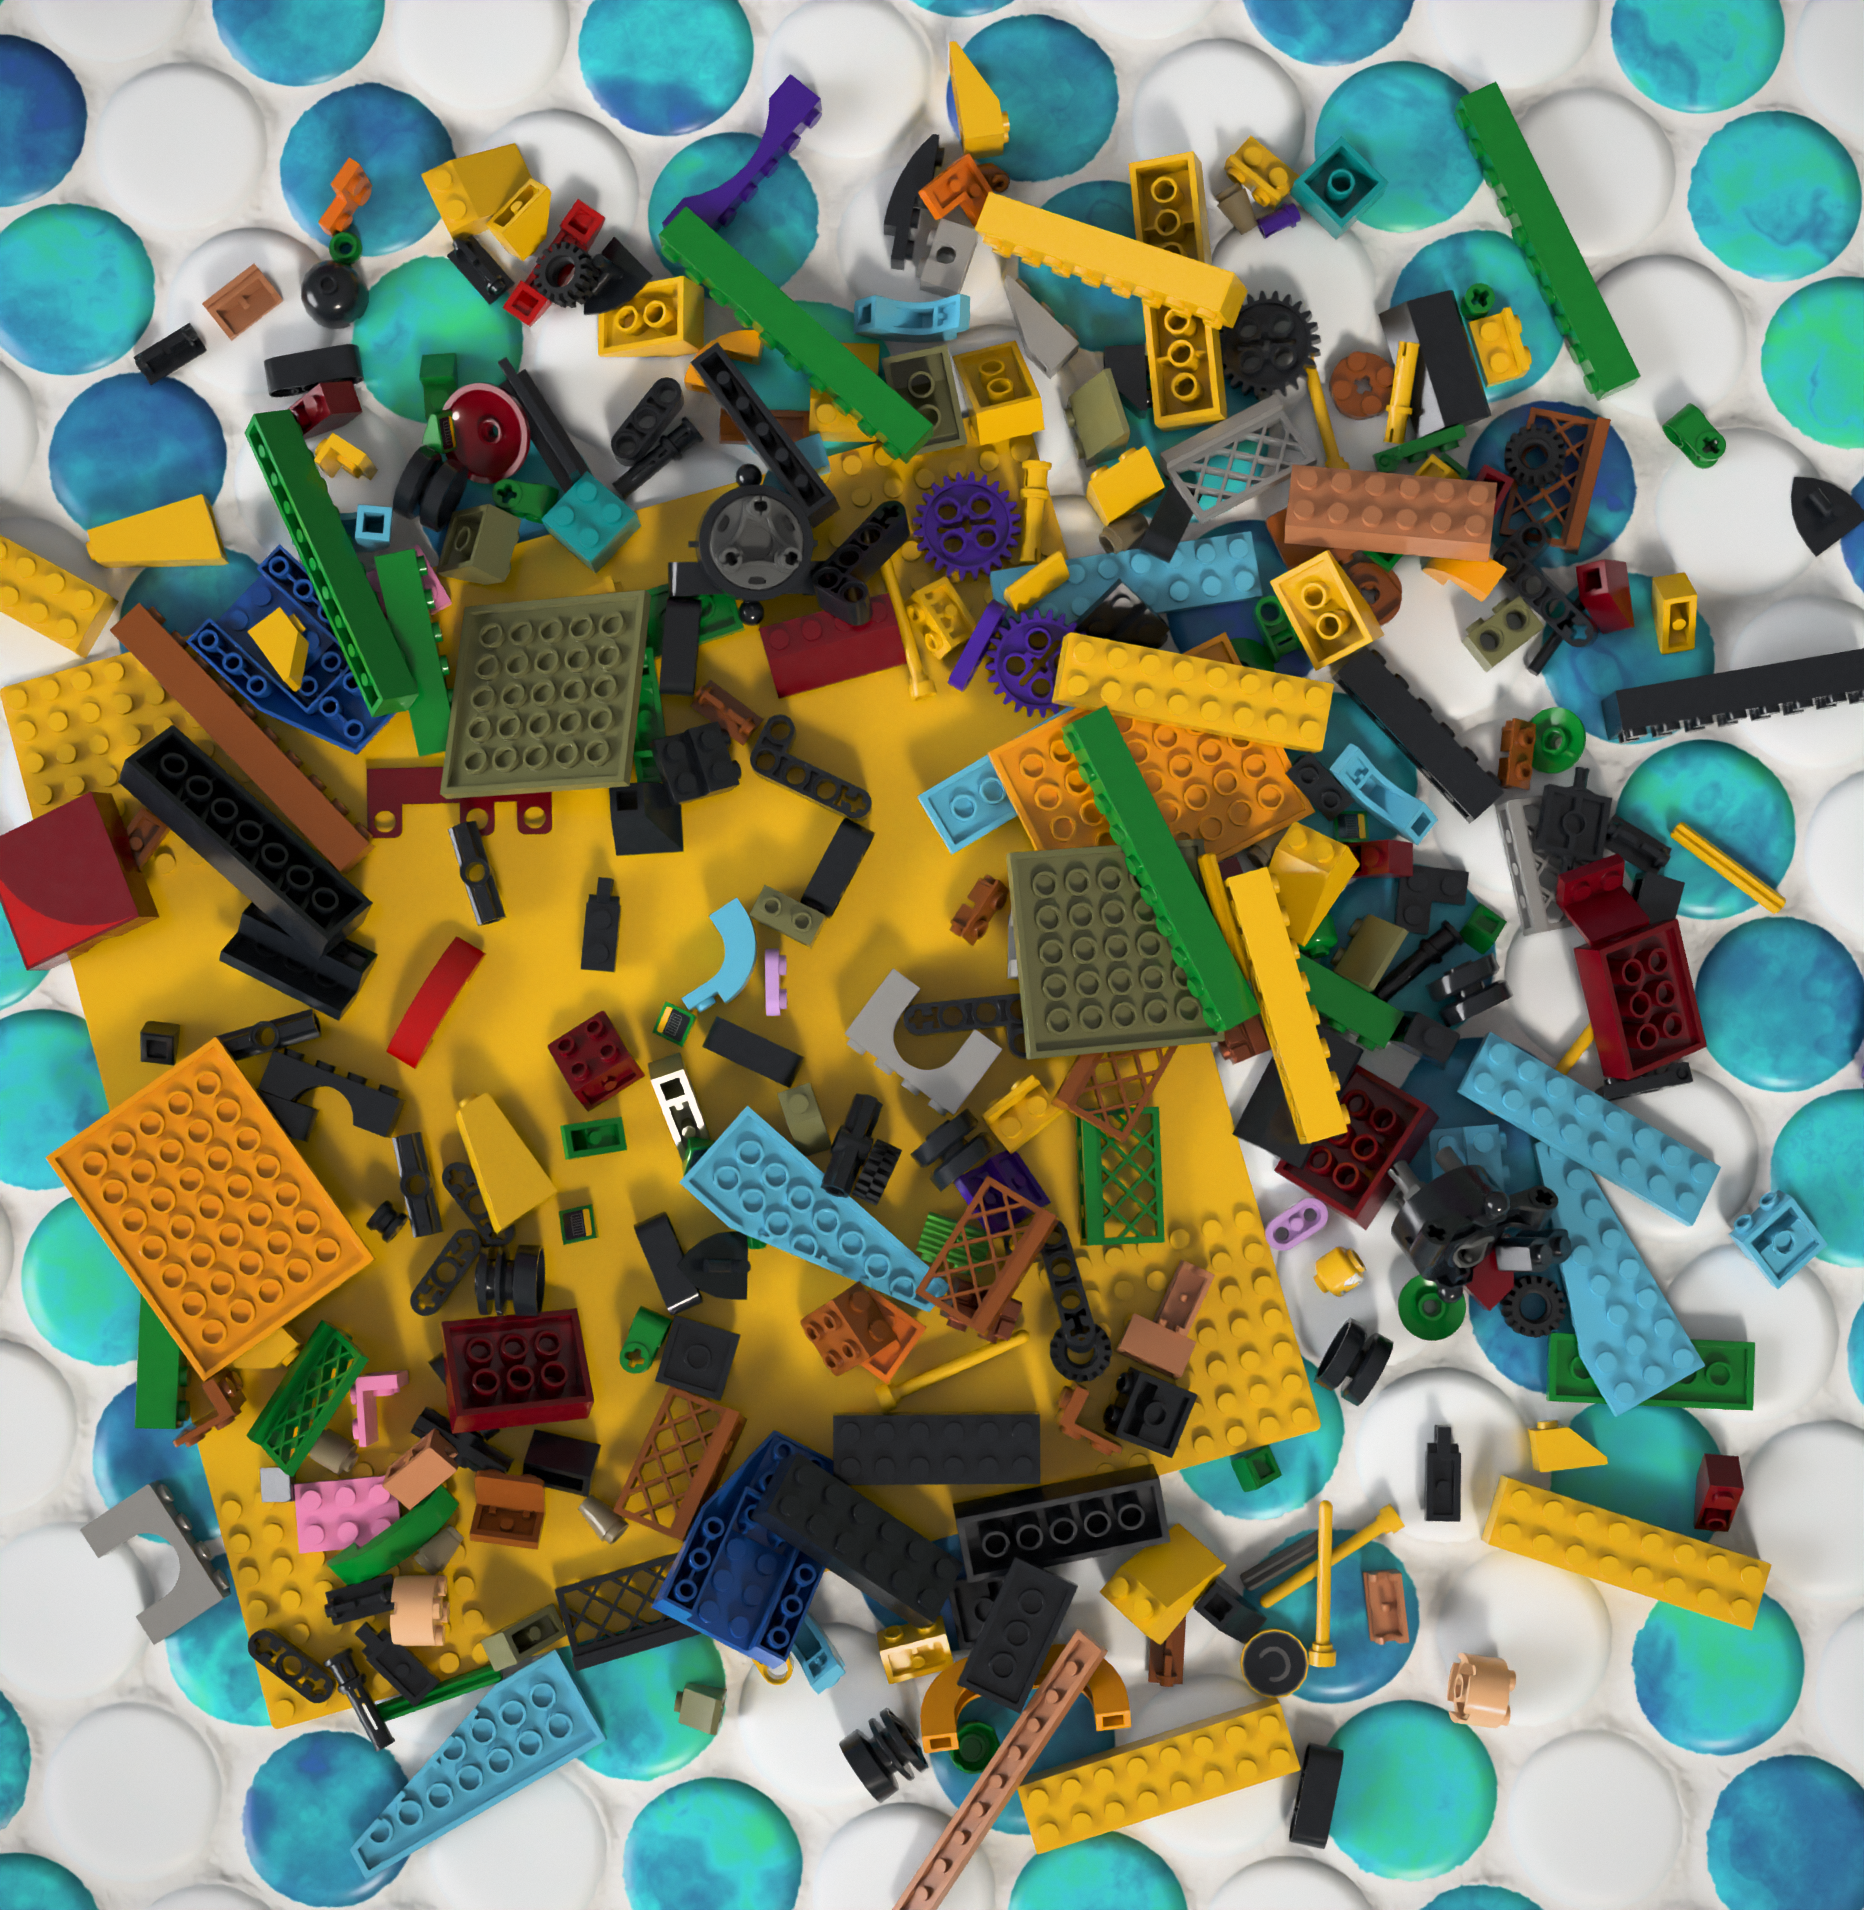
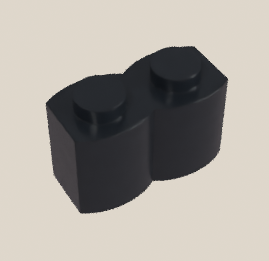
M1523 1229L1515 1237L1500 1239L1495 1245L1498 1270L1502 1272L1538 1273L1545 1271L1551 1264L1565 1262L1571 1255V1241L1568 1237V1230L1543 1229L1541 1231H1531Z

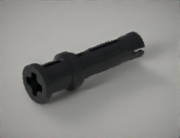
M684 416L681 419L682 423L667 436L663 434L659 437L660 440L658 442L660 444L638 461L617 481L612 483L625 500L671 460L679 461L683 458L682 453L697 441L701 443L704 440L687 417ZM686 433L688 434V435H687L683 440H681L678 444L675 443V442L678 441L682 436H684ZM664 451L667 452L664 456L658 458ZM653 461L655 462L651 467H649L645 472H643V473H642L639 477H637L634 481L631 480V479H632L633 477H635L639 472H641L645 467H647L651 462H653Z
M1444 920L1441 923V928L1427 940L1424 938L1420 940L1418 949L1379 981L1372 992L1377 998L1387 1003L1431 964H1440L1443 961L1442 957L1456 945L1461 946L1465 943L1459 932L1448 921Z
M349 1647L327 1659L323 1664L325 1667H330L339 1684L337 1687L338 1692L342 1695H347L377 1752L395 1742V1739L392 1737L379 1709L364 1683L367 1682V1676L358 1669L351 1655L353 1650ZM340 1663L344 1664L348 1674L350 1675L349 1677H347ZM357 1688V1690H358V1692H359V1694H360V1696H361L360 1698L357 1696V1694H356V1692L354 1691V1689ZM362 1703L366 1705L371 1717L373 1718L378 1728L377 1730L374 1728L372 1722L370 1721L364 1707L362 1706Z

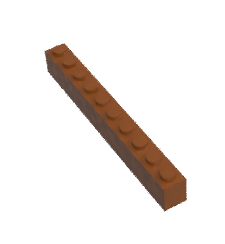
M138 603L110 629V632L340 872L347 875L375 848L369 841L373 835L362 823L358 822L354 825L346 817L350 811L339 799L335 797L331 801L323 793L327 787L316 775L312 773L308 777L300 769L304 763L293 751L289 749L285 753L277 745L281 739L269 726L266 725L262 729L254 721L258 715L246 702L243 701L239 705L231 697L235 691L223 678L216 681L208 673L212 667L200 654L193 657L185 649L189 644L177 630L170 633L163 626L167 620L154 606L147 609Z

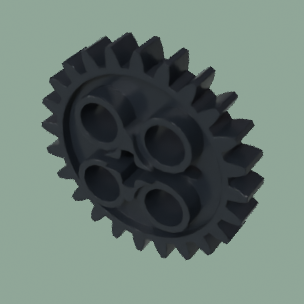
M1260 291L1259 300L1254 301L1253 297L1248 294V304L1242 305L1234 327L1230 328L1223 325L1221 328L1223 334H1219L1221 355L1223 356L1222 365L1225 368L1223 370L1224 380L1233 377L1230 383L1232 389H1236L1242 384L1243 396H1247L1253 389L1257 400L1261 398L1263 391H1267L1270 397L1275 394V390H1280L1281 394L1285 397L1287 396L1286 386L1291 385L1294 389L1298 390L1297 379L1299 377L1306 381L1309 380L1305 369H1316L1317 367L1311 357L1321 355L1320 349L1313 346L1321 343L1320 335L1312 334L1319 329L1317 322L1308 323L1313 317L1310 310L1301 313L1304 307L1302 301H1298L1291 306L1292 297L1290 294L1286 295L1283 301H1280L1278 291H1274L1271 299H1267L1264 291ZM1280 321H1287L1291 324L1289 330L1284 333L1275 332L1274 327ZM1254 325L1257 327V332L1253 336H1241V331L1245 326ZM1265 340H1270L1272 344H1270L1269 350L1263 351L1262 347L1265 344ZM1291 340H1296V343L1293 345H1290L1287 342H1290ZM1239 346L1248 347L1243 349L1242 351H1238ZM1289 353L1293 355L1292 362L1286 366H1280L1276 363L1277 358L1281 354ZM1256 357L1260 359V363L1255 369L1247 370L1243 368L1248 358Z

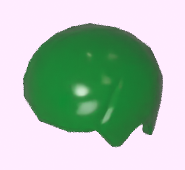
M979 1720L965 1721L957 1727L959 1749L948 1750L952 1763L957 1769L968 1774H978L984 1771L1000 1747L996 1730L992 1726Z

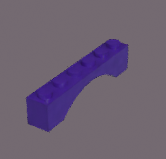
M790 74L769 98V115L765 133L758 149L747 165L732 179L718 188L700 195L683 198L662 222L663 228L686 206L716 233L722 226L724 228L728 227L737 215L736 210L743 201L748 203L758 191L757 185L764 177L770 178L775 173L780 164L778 161L785 152L789 154L798 146L801 140L799 136L807 127L811 129L818 123L822 116L821 98Z

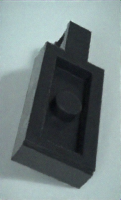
M598 877L597 895L589 894L586 904L581 970L613 973L616 971L622 906L620 905V897L612 896L614 884L612 878Z
M1688 1062L1671 1063L1665 1072L1657 1074L1656 1069L1637 1076V1079L1624 1081V1079L1619 1078L1603 1080L1604 1086L1595 1090V1093L1603 1097V1099L1605 1098V1100L1613 1101L1690 1084L1693 1082Z
M1434 1425V1443H1427V1451H1425L1424 1520L1460 1522L1461 1453L1459 1452L1458 1443H1451V1427L1448 1425Z
M366 1621L354 1633L366 1645L362 1650V1653L367 1657L366 1661L414 1707L440 1682V1679L406 1646L393 1644L391 1633L385 1628L379 1633Z

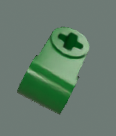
M1691 403L1684 406L1662 425L1666 437L1697 468L1708 469L1714 466L1725 452L1726 441L1724 437L1709 423L1701 410ZM1709 446L1712 451L1706 454L1702 449Z
M511 479L498 481L492 490V497L497 508L517 518L543 524L541 519L557 503L559 494L558 489L549 485L531 484ZM508 492H512L514 498H510L509 503H504L502 497H507Z
M1276 596L1262 598L1252 610V620L1272 662L1276 664L1280 662V657L1297 649L1302 651L1304 647L1279 599ZM1265 605L1272 606L1277 613L1276 620H1265L1261 616V607ZM1286 640H1289V642H1287V643H1285V644H1283V645H1281V646H1278V644H1280V643H1282V642H1284V641H1286Z
M640 1306L620 1352L619 1360L624 1370L633 1374L644 1373L649 1370L669 1332L672 1319ZM638 1349L642 1350L640 1356L645 1359L644 1363L636 1364L635 1367H632L633 1360L628 1358L629 1353H636Z

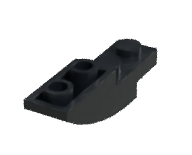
M932 134L919 147L902 171L893 189L883 224L884 235L895 236L891 255L892 269L904 271L906 260L912 261L915 241L910 240L911 229H918L921 209L918 208L928 209L918 191L934 179L935 168H942L945 147H939V135Z

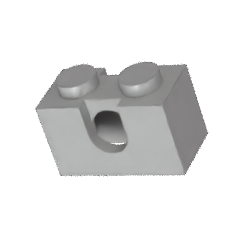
M942 218L938 228H931L926 244L927 247L931 248L927 259L921 258L916 272V277L920 278V290L944 298L961 293L978 243L979 234L975 229ZM941 253L951 255L954 261L944 264L938 262L937 257Z

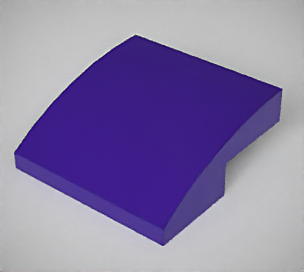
M1005 1150L989 1158L984 1165L959 1176L953 1182L968 1206L987 1175L1042 1209L1051 1203L1017 1151L1011 1155ZM990 1186L983 1198L986 1211L1005 1206L1003 1194ZM1008 1197L1009 1205L1017 1203ZM980 1204L975 1210L974 1214L982 1212ZM1026 1207L1011 1210L1014 1226L1035 1213ZM1007 1211L987 1216L991 1234L1010 1229ZM983 1217L977 1218L986 1231Z

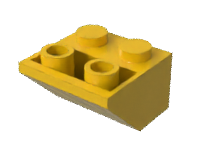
M1146 446L1139 450H1136L1135 447L1130 448L1118 457L1119 463L1111 468L1104 465L1090 475L1092 480L1088 482L1085 497L1104 526L1128 517L1163 494L1165 486Z

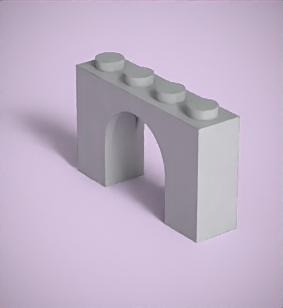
M893 968L844 1033L850 1038L846 1044L862 1056L867 1051L877 1058L874 1065L890 1076L894 1071L904 1078L901 1085L916 1096H918L920 1091L931 1099L928 1105L942 1116H945L947 1112L954 1116L1000 1054L1002 1048L974 1029L954 1058L946 1065L937 1069L923 1070L906 1063L895 1048L894 1031L898 1020L918 995L920 988Z
M158 1480L147 1484L80 1529L97 1558L109 1554L134 1536L143 1533L161 1536L176 1550L180 1562V1573L174 1588L165 1597L135 1616L153 1645L161 1642L231 1595L228 1590L230 1584L227 1577L221 1570H215L209 1561L211 1554L202 1541L197 1542L190 1531L193 1529L190 1520L183 1512L178 1513L172 1503L174 1497L170 1489L165 1484L160 1485Z

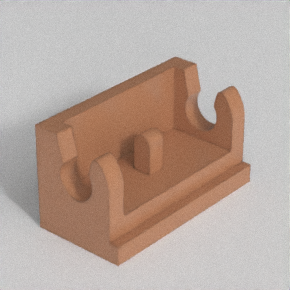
M254 263L204 301L202 305L232 341L284 300Z
M1180 1260L1153 1322L1187 1337L1215 1275L1189 1262Z
M1134 1313L1128 1321L1114 1352L1177 1380L1182 1376L1196 1342Z
M436 1428L431 1430L393 1462L386 1471L382 1487L409 1510L458 1470L459 1465L453 1459L458 1455V1451L439 1434L440 1432Z
M1397 1569L1362 1572L1370 1641L1380 1645H1384L1387 1641L1409 1643L1402 1573Z

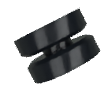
M427 446L420 447L413 454L400 477L393 499V511L409 520L419 516L422 526L437 533L442 531L449 523L452 512L456 511L462 499L469 476V468L467 465L452 458L443 462L440 453Z
M1493 953L1474 962L1469 960L1444 972L1443 977L1425 985L1432 1001L1439 1002L1452 995L1454 996L1456 1001L1442 1007L1439 1011V1015L1446 1027L1449 1028L1514 996L1506 980L1500 979L1486 986L1483 983V980L1497 974L1500 969Z
M968 1108L953 1120H946L925 1138L926 1142L910 1154L920 1168H927L938 1158L943 1161L930 1175V1180L940 1192L997 1146L996 1142L987 1132L979 1133L969 1142L964 1138L977 1127L978 1120Z
M1350 1317L1339 1329L1318 1367L1314 1382L1329 1391L1336 1389L1342 1383L1341 1397L1359 1406L1369 1395L1381 1376L1391 1355L1394 1342L1379 1333L1371 1335L1366 1340L1367 1326Z

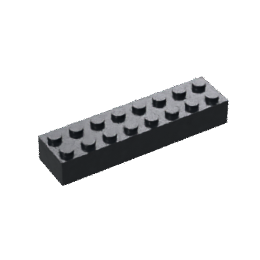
M1864 648L1616 690L1601 701L1608 740L1619 739V744L1638 741L1640 740L1639 737L1646 736L1649 733L1652 734V738H1660L1672 735L1673 731L1680 730L1681 728L1685 729V733L1705 729V726L1714 724V722H1717L1718 727L1737 724L1738 720L1746 719L1748 716H1750V720L1753 722L1771 718V715L1780 713V711H1783L1784 716L1804 712V709L1814 707V705H1816V710H1824L1836 707L1838 703L1849 700V705L1864 703Z
M171 725L125 759L118 782L315 959L319 961L363 924L373 902L174 725Z

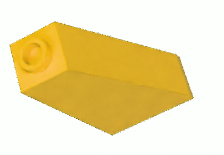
M203 494L87 530L90 541L86 542L89 556L92 561L96 560L104 568L222 566L229 564L211 502Z
M486 1091L477 1096L474 1092L458 1104L461 1108L455 1115V1119L493 1230L498 1235L551 1199L558 1190L489 1093Z

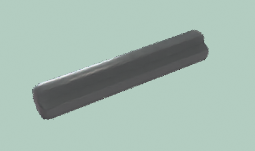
M1318 1530L1242 1573L1240 1579L1244 1587L1248 1591H1252L1318 1553Z

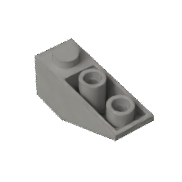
M1008 274L1005 277L1004 289L1026 356L1051 379L1078 352L1079 342L1077 339L1079 337L1067 324L1062 326L1053 318L1055 316L1053 310L1043 301L1038 303L1030 295V288L1021 279L1017 278L1014 280Z

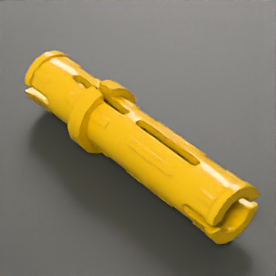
M1399 341L1390 405H1386L1385 410L1388 412V419L1383 442L1403 444L1405 443L1408 414L1412 415L1413 408H1410L1420 344Z

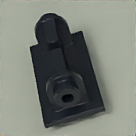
M472 234L467 239L460 236L453 241L452 246L455 249L447 257L489 305L515 284Z
M188 323L133 358L138 369L145 375L150 385H153L202 355L207 349L191 323Z
M1311 752L1306 755H1300L1294 761L1295 765L1285 772L1288 778L1329 822L1355 802V799Z
M1615 814L1608 823L1605 841L1606 849L1615 854L1619 853L1624 860L1644 872L1648 871L1657 874L1660 868L1665 867L1671 857L1669 854L1672 850L1670 847Z
M392 1574L325 1592L328 1604L324 1605L327 1618H332L333 1626L393 1610L395 1602H391L394 1583Z

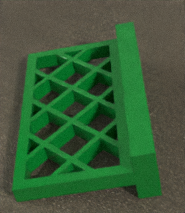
M1130 1107L1131 1114L1135 1107ZM1144 1107L1141 1114H1150L1151 1129L1143 1137L1134 1129L1131 1130L1130 1133L1139 1142L1127 1155L1114 1143L1115 1138L1112 1136L1108 1138L1100 1129L1075 1115L1081 1246L1165 1242L1159 1107ZM1087 1108V1109H1084V1110H1086L1087 1112H1090V1111H1094V1110H1098V1109H1095V1108ZM1124 1108L1107 1112V1115H1112L1121 1124L1118 1130L1122 1132L1127 1123V1120L1125 1121L1120 1116L1125 1115ZM1097 1114L1094 1116L1100 1119L1101 1114ZM1150 1136H1151L1152 1146L1147 1142V1140H1148V1138H1149ZM1101 1138L1106 1142L1102 1147ZM1142 1145L1152 1153V1163L1145 1171L1131 1159ZM1109 1146L1123 1158L1112 1172L1102 1165L1101 1155ZM1126 1163L1140 1174L1129 1189L1115 1177ZM1152 1170H1153V1179H1152L1150 1176H1148V1174H1149ZM1102 1172L1107 1176L1106 1179H1105L1103 1182H1102ZM1144 1179L1154 1190V1196L1146 1205L1132 1193ZM1111 1180L1124 1192L1113 1206L1103 1198V1188ZM1128 1196L1142 1209L1130 1223L1116 1211ZM1153 1204H1154V1213L1150 1210V1208H1151V1206H1152ZM1103 1205L1109 1210L1105 1215ZM1145 1213L1155 1221V1236H1143L1134 1228V1225ZM1113 1214L1126 1227L1117 1237L1105 1238L1104 1223ZM1131 1231L1136 1237H1125V1235Z
M322 1319L246 1435L252 1442L260 1445L279 1468L291 1477L295 1475L369 1360L351 1341L353 1337L348 1332ZM354 1359L347 1370L348 1361ZM336 1368L335 1377L331 1378L332 1370ZM333 1389V1393L328 1399L329 1391ZM317 1397L316 1406L312 1408L313 1399ZM314 1418L313 1424L309 1428L310 1420ZM298 1426L297 1436L293 1437L294 1428ZM295 1448L294 1453L290 1458L291 1449Z

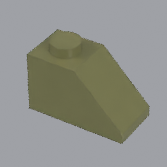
M809 1082L777 1093L797 1150L807 1157L831 1149L832 1144L811 1083Z
M552 1603L482 1639L481 1643L494 1671L497 1672L518 1664L566 1636L567 1632Z
M687 1682L684 1691H677L674 1712L680 1713L678 1723L711 1735H717L722 1723L727 1689Z

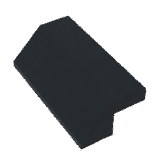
M1453 290L1405 301L1378 314L1394 367H1396L1399 341L1420 344L1410 408H1413L1412 415H1409L1416 439L1460 424L1466 427L1492 416Z
M251 902L242 913L238 932L221 950L219 961L339 1021L354 1003L378 954L345 938L318 961Z
M1316 1025L1319 1039L1325 1038L1329 1047L1330 1057L1326 1058L1329 1071H1335L1339 1080L1340 1091H1336L1339 1101L1364 1050L1329 1030ZM1272 1056L1232 1135L1265 1150L1285 1163L1303 1170L1318 1141L1300 1144L1277 1066Z

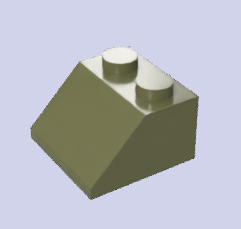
M491 504L452 512L436 574L483 585L505 582L511 570L510 560L513 549L519 540L521 519Z
M1367 914L1362 920L1357 917L1347 932V935L1351 937L1345 949L1339 946L1330 961V964L1334 966L1332 972L1367 992L1373 991L1409 931L1371 914Z

